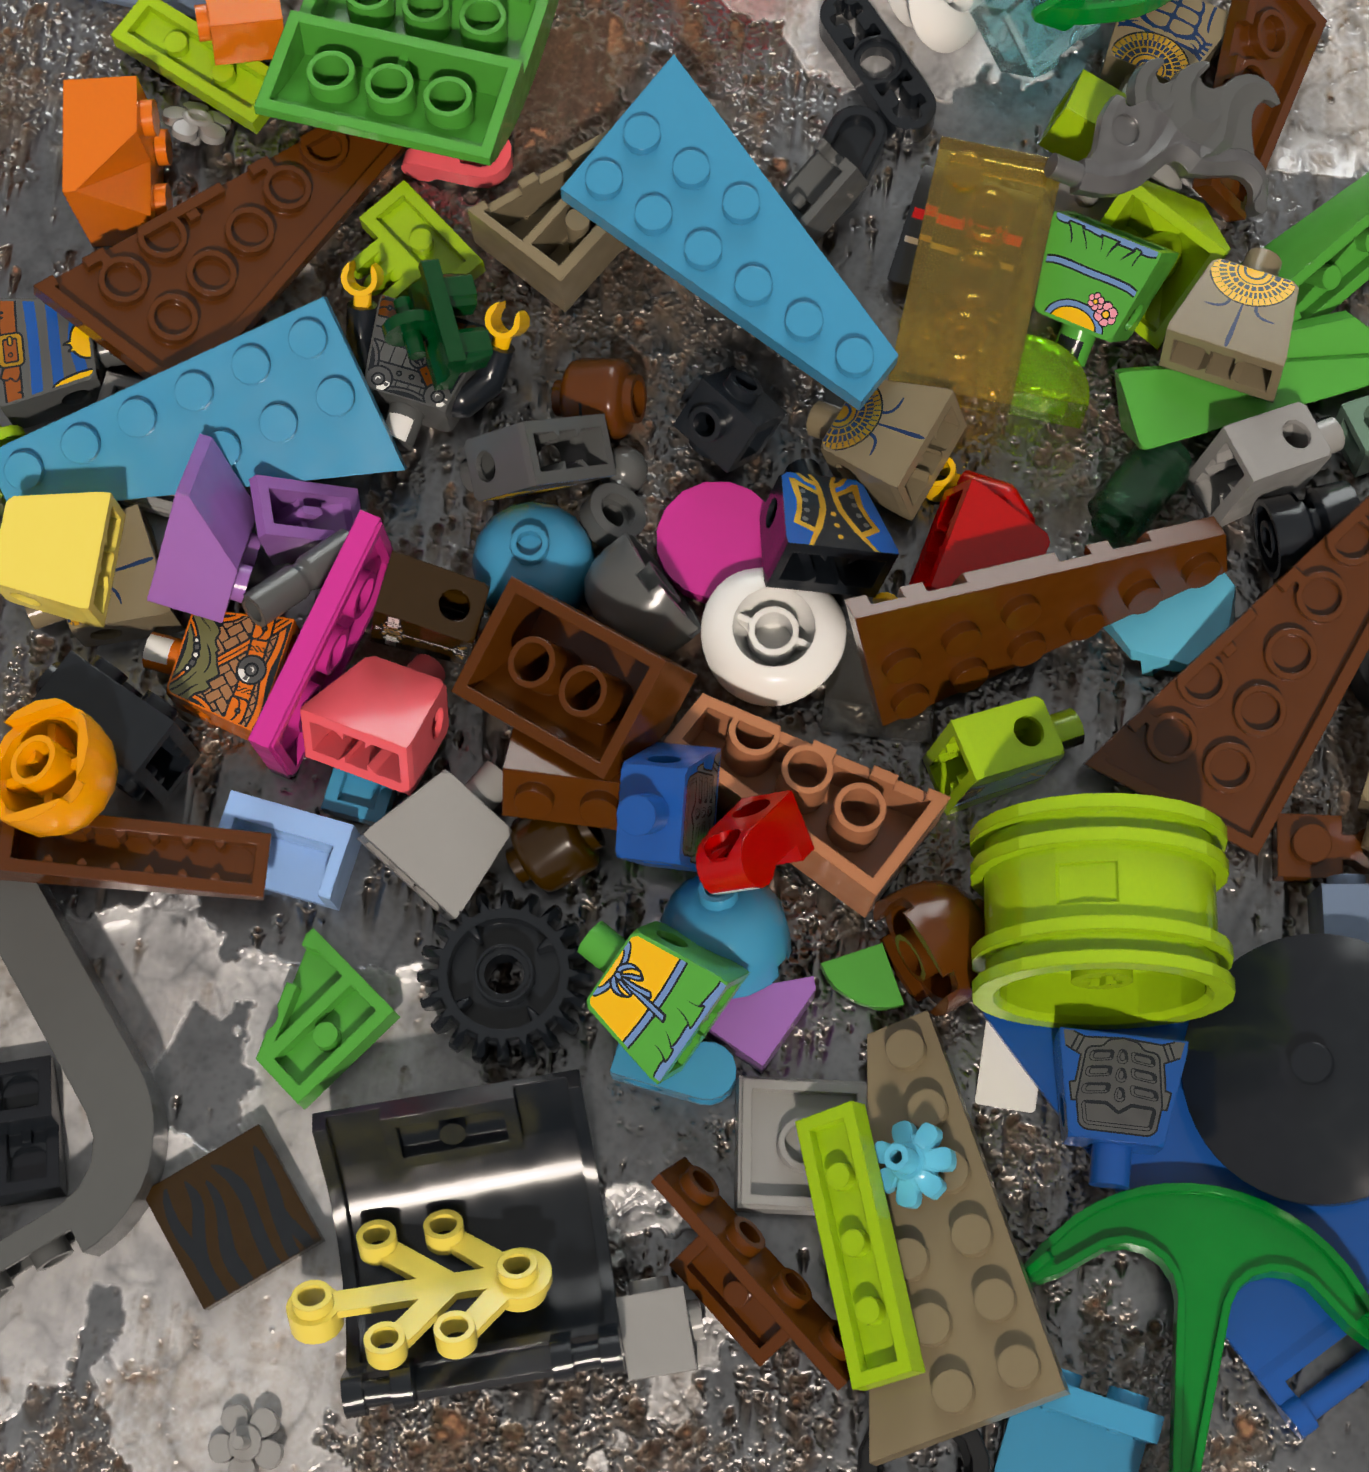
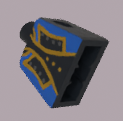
M799 459L789 464L784 473L778 476L761 511L760 534L763 577L766 587L852 596L867 595V597L875 598L899 556L897 546L864 485L857 480L823 476L820 465L813 459Z

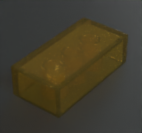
M941 136L895 351L899 356L896 366L889 373L888 381L953 390L960 407L1007 417L1013 400L1060 183L1044 175L1045 165L1049 157Z

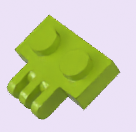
M405 180L359 217L362 228L375 241L353 259L356 264L354 277L356 279L364 278L370 273L372 264H379L384 272V280L381 287L372 293L373 296L380 294L392 283L394 284L382 295L395 299L401 296H408L409 286L421 277L418 266L422 260L439 259L443 274H472L473 280H476L486 271L483 260ZM371 274L365 279L364 287L370 285Z

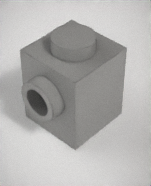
M668 1276L628 1282L630 1295L616 1297L629 1381L698 1370L693 1342L706 1340L700 1300L686 1301L684 1287L670 1288Z

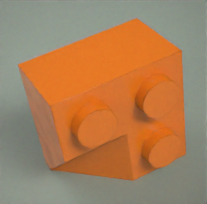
M137 76L63 80L62 192L92 247L114 246L137 233L138 227L173 208L170 186L168 183H164V166L172 165L173 162L170 132L168 129L160 128L156 100L147 99Z

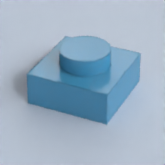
M333 767L321 809L326 814L371 826L392 810L397 791Z

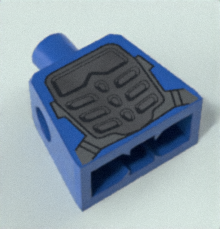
M656 742L624 761L621 768L619 805L617 809L615 845L617 858L649 867L697 872L696 853L698 845L707 835V832L716 824L721 748Z
M1066 1027L1059 1028L1054 1037L1053 1054L1062 1144L1091 1148L1089 1185L1106 1189H1129L1132 1153L1156 1155L1163 1149L1188 1053L1189 1042Z

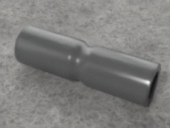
M345 529L338 530L299 556L293 565L284 566L243 594L244 598L241 604L249 618L256 625L264 627L306 599L312 590L322 588L349 531Z

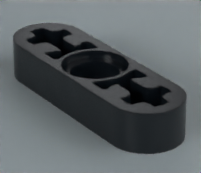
M825 0L820 9V37L867 107L872 108L882 116L887 126V135L894 141L904 144H912L925 139L930 134L934 125L936 99L868 0ZM842 14L846 20L857 18L855 32L860 42L855 47V35L845 23L835 26L836 16ZM870 56H883L892 63L894 70L886 77L872 78L862 71L860 65ZM899 86V98L908 110L920 108L917 120L913 121L909 115L897 117L899 100L894 92Z

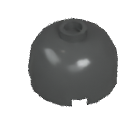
M625 532L607 546L591 563L584 578V597L592 613L590 616L662 656H667L683 647L701 632V621L685 596L680 599L668 581L659 562L632 534L628 535Z

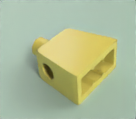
M85 492L24 495L9 498L5 504L0 528V594L6 600L18 605L93 627L104 628L126 517L125 512L112 493Z

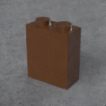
M513 727L503 765L502 816L617 830L621 772L610 781L603 780Z

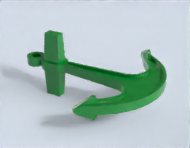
M1162 1183L1141 1186L1116 1193L1093 1203L1072 1216L1042 1242L1024 1264L1032 1288L1059 1279L1100 1254L1109 1251L1127 1250L1143 1254L1161 1268L1170 1282L1174 1299L1169 1472H1201L1231 1304L1237 1292L1249 1282L1268 1277L1288 1280L1305 1289L1347 1335L1369 1351V1295L1350 1266L1329 1243L1293 1215L1267 1201L1240 1191L1198 1183Z

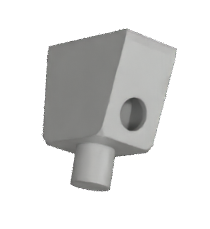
M1296 402L1224 426L1184 479L1205 517L1214 516L1222 527L1253 513L1254 504L1260 498L1288 492L1295 494L1303 489L1331 458V454L1339 452L1344 448V432L1334 417L1326 416L1314 420L1308 407L1300 402Z
M486 761L468 782L463 785L454 775L444 769L366 829L357 840L446 921L456 919L460 914L459 911H463L512 832L510 827L493 812L503 798V771L490 761Z

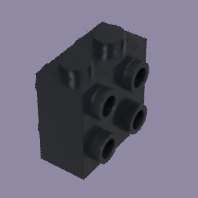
M71 650L62 662H55L42 674L36 686L37 694L31 703L36 700L58 698L90 715L102 727L113 743L119 770L115 786L138 802L147 793L163 805L201 755L187 738L193 731L192 728L177 717L180 713L169 703L149 690L143 696L137 689L126 682L128 677L101 656L96 655L91 663H89Z

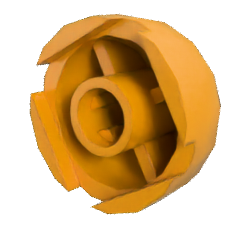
M58 698L36 700L15 711L4 722L12 729L4 736L0 743V820L37 837L72 834L88 826L105 809L115 790L119 771L116 753L111 739L102 727L83 710L75 708Z

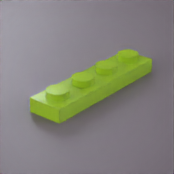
M849 1101L795 1121L852 1390L868 1391L926 1373L865 1104Z

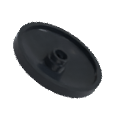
M1324 933L1288 936L1268 942L1239 957L1233 962L1231 969L1228 970L1235 978L1236 993L1233 1002L1222 1010L1201 1018L1192 1019L1189 1022L1184 1041L1189 1042L1188 1053L1182 1073L1184 1095L1189 1113L1203 1141L1215 1157L1241 1180L1264 1193L1285 1201L1310 1206H1341L1369 1200V943L1351 937Z

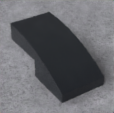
M51 1055L0 1063V1206L67 1196L65 1145L55 1061Z

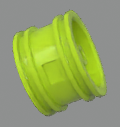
M1082 793L1046 797L1018 803L994 811L977 821L970 831V853L974 858L970 863L971 887L980 896L984 897L985 936L979 939L971 948L972 971L978 973L972 981L973 1004L987 1014L1012 1022L1049 1028L1066 1027L1083 1030L1130 1029L1174 1024L1201 1018L1225 1008L1233 1002L1236 990L1235 978L1228 971L1231 969L1234 960L1233 945L1227 936L1218 932L1216 892L1227 883L1229 876V860L1224 854L1228 841L1227 827L1222 819L1204 807L1177 799L1128 793Z

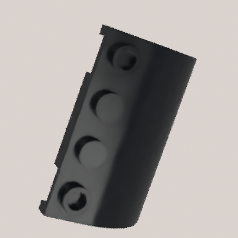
M579 1069L312 1114V1133L326 1181L335 1224L343 1290L407 1280L382 1265L372 1266L366 1264L359 1256L356 1240L357 1231L363 1224L377 1219L387 1220L395 1226L398 1242L453 1272L474 1270L475 1268L452 1254L437 1255L427 1248L423 1223L431 1213L442 1209L458 1212L463 1218L465 1232L502 1252L512 1248L525 1247L543 1253L551 1263L553 1274L552 1285L544 1301L539 1306L526 1312H510L505 1310L480 1335L476 1349L470 1355L461 1359H448L439 1354L436 1348L433 1324L408 1349V1356L403 1364L391 1370L375 1369L368 1363L363 1342L365 1332L376 1323L383 1321L395 1322L409 1308L345 1317L346 1369L340 1380V1388L346 1419L368 1416L369 1408L393 1404L396 1411L415 1408L418 1406V1400L527 1381L554 1377L555 1383L577 1380V1372L601 1368L604 1375L625 1372L623 1342L616 1303L617 1294L591 1128ZM449 1230V1231H442V1232H439L438 1234H446V1233H449V1232H451V1231H450V1230ZM376 1241V1242H373L372 1244H380V1243H383L384 1241ZM478 1297L457 1300L446 1312L453 1310L466 1312ZM455 1332L448 1335L447 1337H458L463 1335L464 1333ZM385 1343L377 1348H388L393 1346L394 1343Z

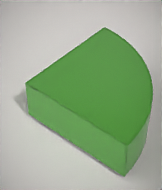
M883 943L821 963L820 968L830 986L853 1003L877 1011L895 1010L904 1006Z

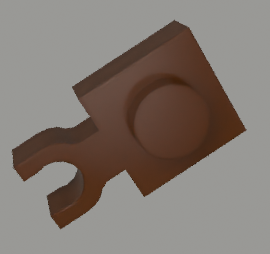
M1280 813L1272 828V881L1326 883V877L1343 874V865H1348L1361 874H1369V859L1364 855L1360 847L1365 829L1360 830L1354 835L1342 834V816Z

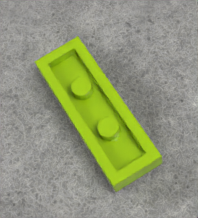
M138 0L111 33L117 48L255 134H258L270 117L255 114L254 109L269 66L261 61L215 66L212 41H199L197 22L162 0Z

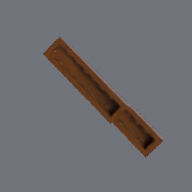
M98 815L88 826L72 834L37 837L0 820V880L264 901L272 834Z

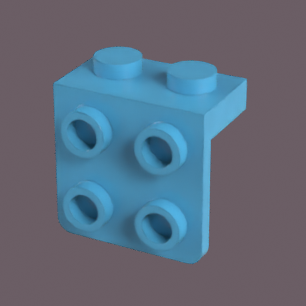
M1062 1369L1070 1395L1008 1417L992 1471L1139 1472L1146 1444H1158L1165 1417L1146 1411L1150 1399L1148 1397L1110 1385L1107 1395L1104 1397L1080 1389L1083 1376Z

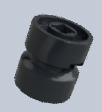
M1342 480L1310 487L1302 500H1299L1293 492L1260 498L1255 502L1253 509L1255 541L1263 566L1270 577L1274 579L1281 578L1360 503L1355 489L1349 482Z

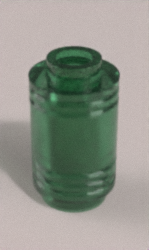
M1179 441L1147 450L1140 449L1135 444L1088 502V511L1092 516L1091 525L1095 531L1113 543H1120L1121 541L1135 543L1189 478V466L1192 463V458L1187 449Z

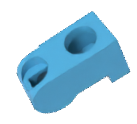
M701 1042L682 1071L659 1084L649 1078L619 1043L610 1069L613 1080L699 1105L712 1106L723 1102L731 1095L736 1085V1064L734 1058L726 1047L716 1042Z

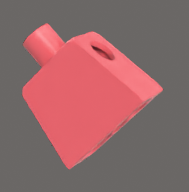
M426 654L415 656L406 667L377 656L363 658L300 708L305 756L410 796L418 786L448 731L449 715L447 686L444 683V668L435 658Z

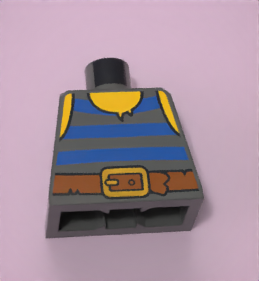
M0 298V408L12 425H18L23 429L72 414L97 402L106 371H108L107 368L126 365L39 298Z

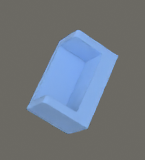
M231 790L218 828L272 834L265 890L339 911L362 844L357 840L360 833L353 824Z

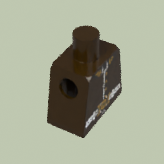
M392 551L373 612L370 641L419 654H426L458 664H466L473 645H476L493 610L485 608L490 586L473 578ZM452 615L458 617L460 620L452 621L444 616Z

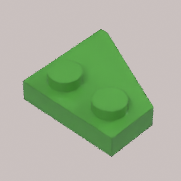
M314 928L305 935L302 946L306 951L293 984L286 983L277 1005V1020L267 1030L256 1060L304 1110L400 1018L394 1009Z

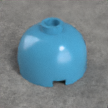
M529 501L510 505L489 519L477 536L472 558V569L475 580L490 586L486 601L490 610H494L511 576L579 609L584 601L586 604L584 578L591 563L595 560L592 540L575 516L555 504Z
M697 875L684 881L670 896L660 919V922L676 929L697 945L736 962L750 972L732 999L750 996L770 986L779 977L778 966L786 957L789 961L792 951L790 931L781 900L768 886L760 889L715 895L710 894L703 887Z

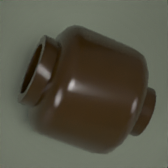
M516 818L510 827L512 830L510 834L512 847L505 850V855L510 868L519 881L526 883L532 880L544 891L554 892L598 867L600 862L599 849L605 846V838L601 828Z

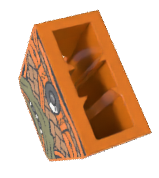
M226 612L222 623L191 614L183 639L152 632L145 644L142 663L146 669L170 675L166 694L179 709L248 741L249 735L297 640L300 629L294 619L278 617L266 626L260 627L247 614Z

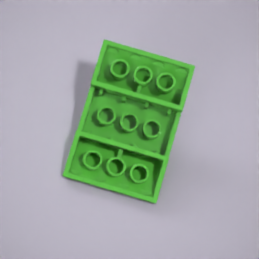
M303 0L299 11L291 10L256 99L254 105L255 114L491 166L507 143L524 107L545 49L559 0Z

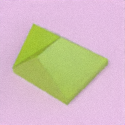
M1145 181L1138 188L1118 195L1100 222L1179 253L1174 266L1134 331L1158 350L1163 346L1166 329L1170 320L1210 262L1220 258L1224 259L1231 248L1204 203L1150 181Z

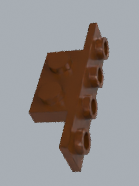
M683 1157L660 1172L651 1183L698 1234L669 1266L759 1367L791 1338L837 1391L840 1390L850 1380L838 1320L831 1319L812 1298L811 1289L804 1278L796 1271L785 1268L765 1246V1239L757 1226L747 1218L736 1214L719 1195L718 1185L704 1169L692 1165L686 1157Z

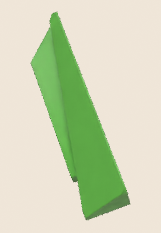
M1369 172L1263 247L1273 251L1280 257L1282 267L1278 277L1294 281L1299 287L1293 322L1331 313L1369 280Z
M1346 310L1294 321L1287 359L1274 402L1162 366L1115 369L1120 427L1138 448L1147 450L1218 430L1229 424L1296 402L1305 405L1369 386V327Z

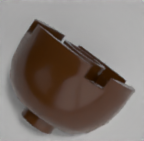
M921 881L898 889L876 901L873 911L874 922L886 917L887 927L890 932L879 939L880 943H883L889 963L908 993L917 1002L929 997L937 1004L930 1011L935 1016L946 1015L971 1000L972 981L978 975V973L972 971L971 948L979 939L985 936L984 901L980 898L973 900L965 891L944 881Z

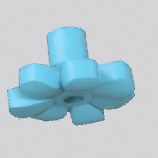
M906 1120L892 1126L894 1142L892 1144L885 1141H877L875 1143L878 1163L885 1165V1168L880 1169L885 1194H891L896 1191V1202L898 1205L908 1209H917L922 1204V1193L930 1199L937 1200L946 1191L947 1184L938 1174L939 1172H953L956 1169V1152L947 1147L937 1148L943 1139V1132L933 1124L925 1122L918 1131L913 1123Z

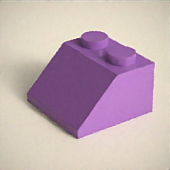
M199 434L176 490L147 601L222 623L230 600L239 603L243 602V594L246 593L261 543L258 535L252 533L255 523L252 499L216 442L210 436Z

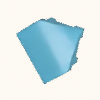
M1223 573L1206 586L1187 589L1159 602L1156 607L1146 613L1132 614L1103 628L1131 660L1141 661L1142 675L1153 676V674L1160 670L1181 672L1235 621L1236 586Z

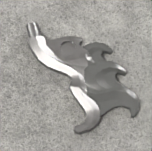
M1163 57L1150 59L1138 66L1132 73L1127 84L1126 98L1118 94L1114 95L1103 106L1097 117L1092 149L1088 156L1077 162L1060 154L1053 153L1047 160L1044 169L1045 177L1070 186V194L1092 198L1115 197L1138 188L1164 165L1173 167L1180 178H1230L1239 181L1247 191L1245 213L1249 217H1255L1267 210L1268 178L1265 168L1254 153L1252 117L1260 103L1273 108L1280 104V100L1271 84L1258 75L1244 74L1235 76L1222 86L1214 89L1205 86L1200 76L1210 67V62L1208 61L1192 63L1176 72L1169 82L1165 84L1160 83L1155 73L1164 64Z

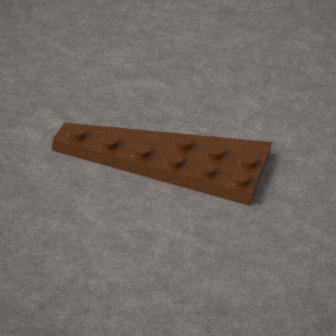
M315 128L300 136V142L269 159L266 155L248 165L245 173L221 185L218 182L138 227L137 233L106 250L101 247L82 258L81 264L56 278L51 275L33 285L34 295L144 379H147L250 331L406 151L407 147Z
M1369 495L1094 752L1083 765L1137 794L1182 800L1206 808L1219 816L1226 825L1228 842L1252 855L1258 856L1369 650Z

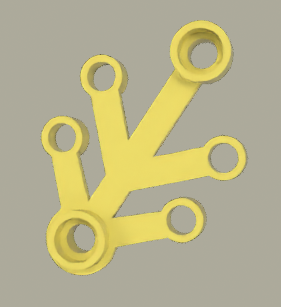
M442 1209L431 1213L423 1223L427 1248L437 1255L452 1254L475 1268L474 1270L453 1272L398 1242L396 1228L391 1222L382 1219L372 1220L363 1224L356 1234L361 1260L372 1266L382 1265L407 1280L338 1291L321 1280L305 1281L293 1290L286 1304L290 1331L293 1337L301 1343L310 1345L322 1344L338 1335L344 1326L345 1317L409 1308L395 1322H379L372 1325L365 1332L363 1342L366 1358L373 1368L391 1370L399 1367L406 1360L408 1349L433 1324L435 1343L439 1354L448 1359H461L467 1357L476 1349L480 1335L505 1310L510 1312H526L536 1308L544 1301L553 1281L551 1263L543 1253L531 1248L517 1247L502 1252L465 1232L463 1218L458 1212ZM449 1230L451 1231V1232L446 1233V1234H438L439 1232H442V1231H449ZM376 1241H384L383 1243H380V1244H372L373 1242H376ZM478 1297L466 1312L460 1310L446 1312L457 1300ZM455 1332L464 1333L463 1335L458 1337H447L448 1335ZM385 1343H394L393 1346L388 1348H377Z

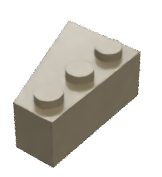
M610 129L567 153L568 159L537 176L535 172H532L518 180L517 188L491 203L486 204L483 200L467 209L474 242L564 312H567L626 246L561 200L560 188Z

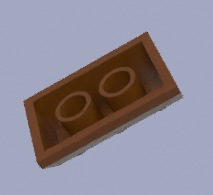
M511 576L451 692L603 780L610 781L621 772L625 760L651 746L667 733L697 674L547 592Z

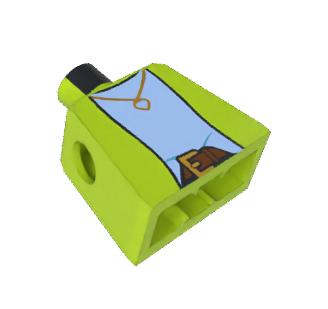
M1033 696L951 720L922 759L935 790L951 797L944 810L947 816L1043 779L1064 756V750L1084 743V728L1078 714L1072 708L1049 714L1043 699L1039 696Z

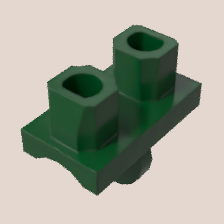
M439 259L422 260L418 266L421 275L420 279L409 286L408 296H401L393 301L396 314L383 323L382 332L384 340L388 345L396 347L405 346L408 359L419 360L426 357L435 391L452 389L460 373L471 372L487 366L493 355V347L488 330L484 327L458 329L455 316L472 315L477 306V291L472 274H443Z

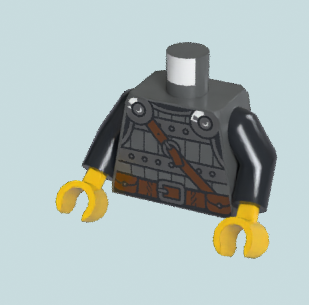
M355 260L344 266L341 273V283L344 289L350 295H353V300L347 303L346 339L381 413L386 414L384 420L400 451H412L421 425L450 432L455 428L459 419L470 418L500 395L515 351L514 346L511 344L512 338L521 336L530 326V317L525 310L517 312L511 330H508L503 325L501 319L502 313L506 308V301L496 302L488 308L484 319L485 325L455 316L458 329L484 327L488 330L493 347V355L485 368L460 373L452 389L435 391L426 357L419 360L408 359L405 346L396 347L388 345L384 340L382 325L388 318L395 315L396 311L393 304L395 298L381 294L378 304L372 301V293L377 291L383 284L384 272L381 266L377 263L371 265V283L368 287L360 286L355 280Z

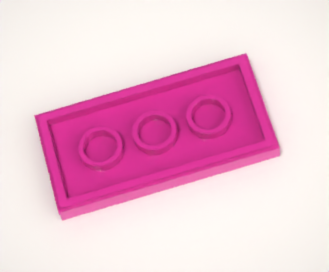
M363 510L359 511L248 738V741L269 770L289 780L295 777L305 757L300 708L346 672L373 616L392 551H394L381 518Z

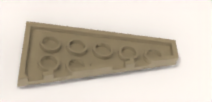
M928 1010L867 1034V1115L874 1146L877 1141H885L892 1144L894 1142L892 1126L900 1121L906 1120L913 1123L917 1131L923 1123L927 1122L937 1126L943 1132V1139L937 1148L947 1147L955 1151L957 1157V1166L953 1172H939L938 1174L946 1182L947 1189L937 1200L930 1199L922 1193V1204L917 1209H908L897 1204L896 1191L891 1194H885L926 1373L869 1390V1463L874 1466H879L1070 1395L934 1017ZM878 1163L880 1169L885 1168V1165Z

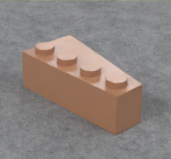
M702 693L666 737L664 743L721 748L717 810L723 815H726L742 798L792 790L815 849L803 861L790 864L866 918L875 906L876 901L882 897L939 822L951 797L931 788L926 792L897 780L899 775L876 765H874L873 769L837 755V749L816 740L811 744L780 731L781 726Z

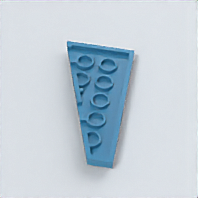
M673 54L560 188L561 200L860 411L896 366L898 353Z
M324 296L0 447V489L6 501L13 496L109 492L112 493L116 501L175 495L199 434L207 435L214 439L244 487H250L249 479L256 474L307 481L407 469L327 297Z

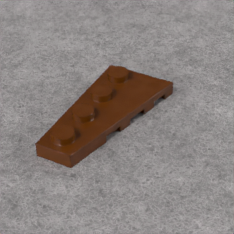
M1231 0L1213 89L1222 86L1235 76L1244 74L1258 75L1268 81L1275 89L1280 104L1271 108L1264 103H1260L1252 117L1254 153L1262 163L1265 171L1327 22L1309 0ZM1194 178L1192 188L1226 222L1246 219L1247 191L1239 181L1230 178Z

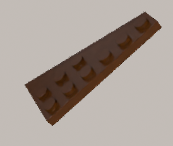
M1212 516L1145 531L1134 545L1113 549L1108 540L1088 544L1083 552L1085 556L1059 561L1056 554L1052 552L964 572L954 581L952 586L927 591L922 582L899 587V598L871 604L867 595L844 599L875 713L883 726L899 719L915 717L934 703L959 692L973 691L986 680L1014 667L1030 665L1038 661L1045 653L1074 640L1088 639L1097 634L1103 627L1132 614L1146 613L1167 598L1190 588L1206 586L1217 576L1227 572L1225 532L1215 517Z

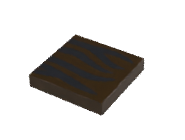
M259 1124L152 1186L146 1198L151 1211L204 1310L212 1309L325 1242L266 1131Z

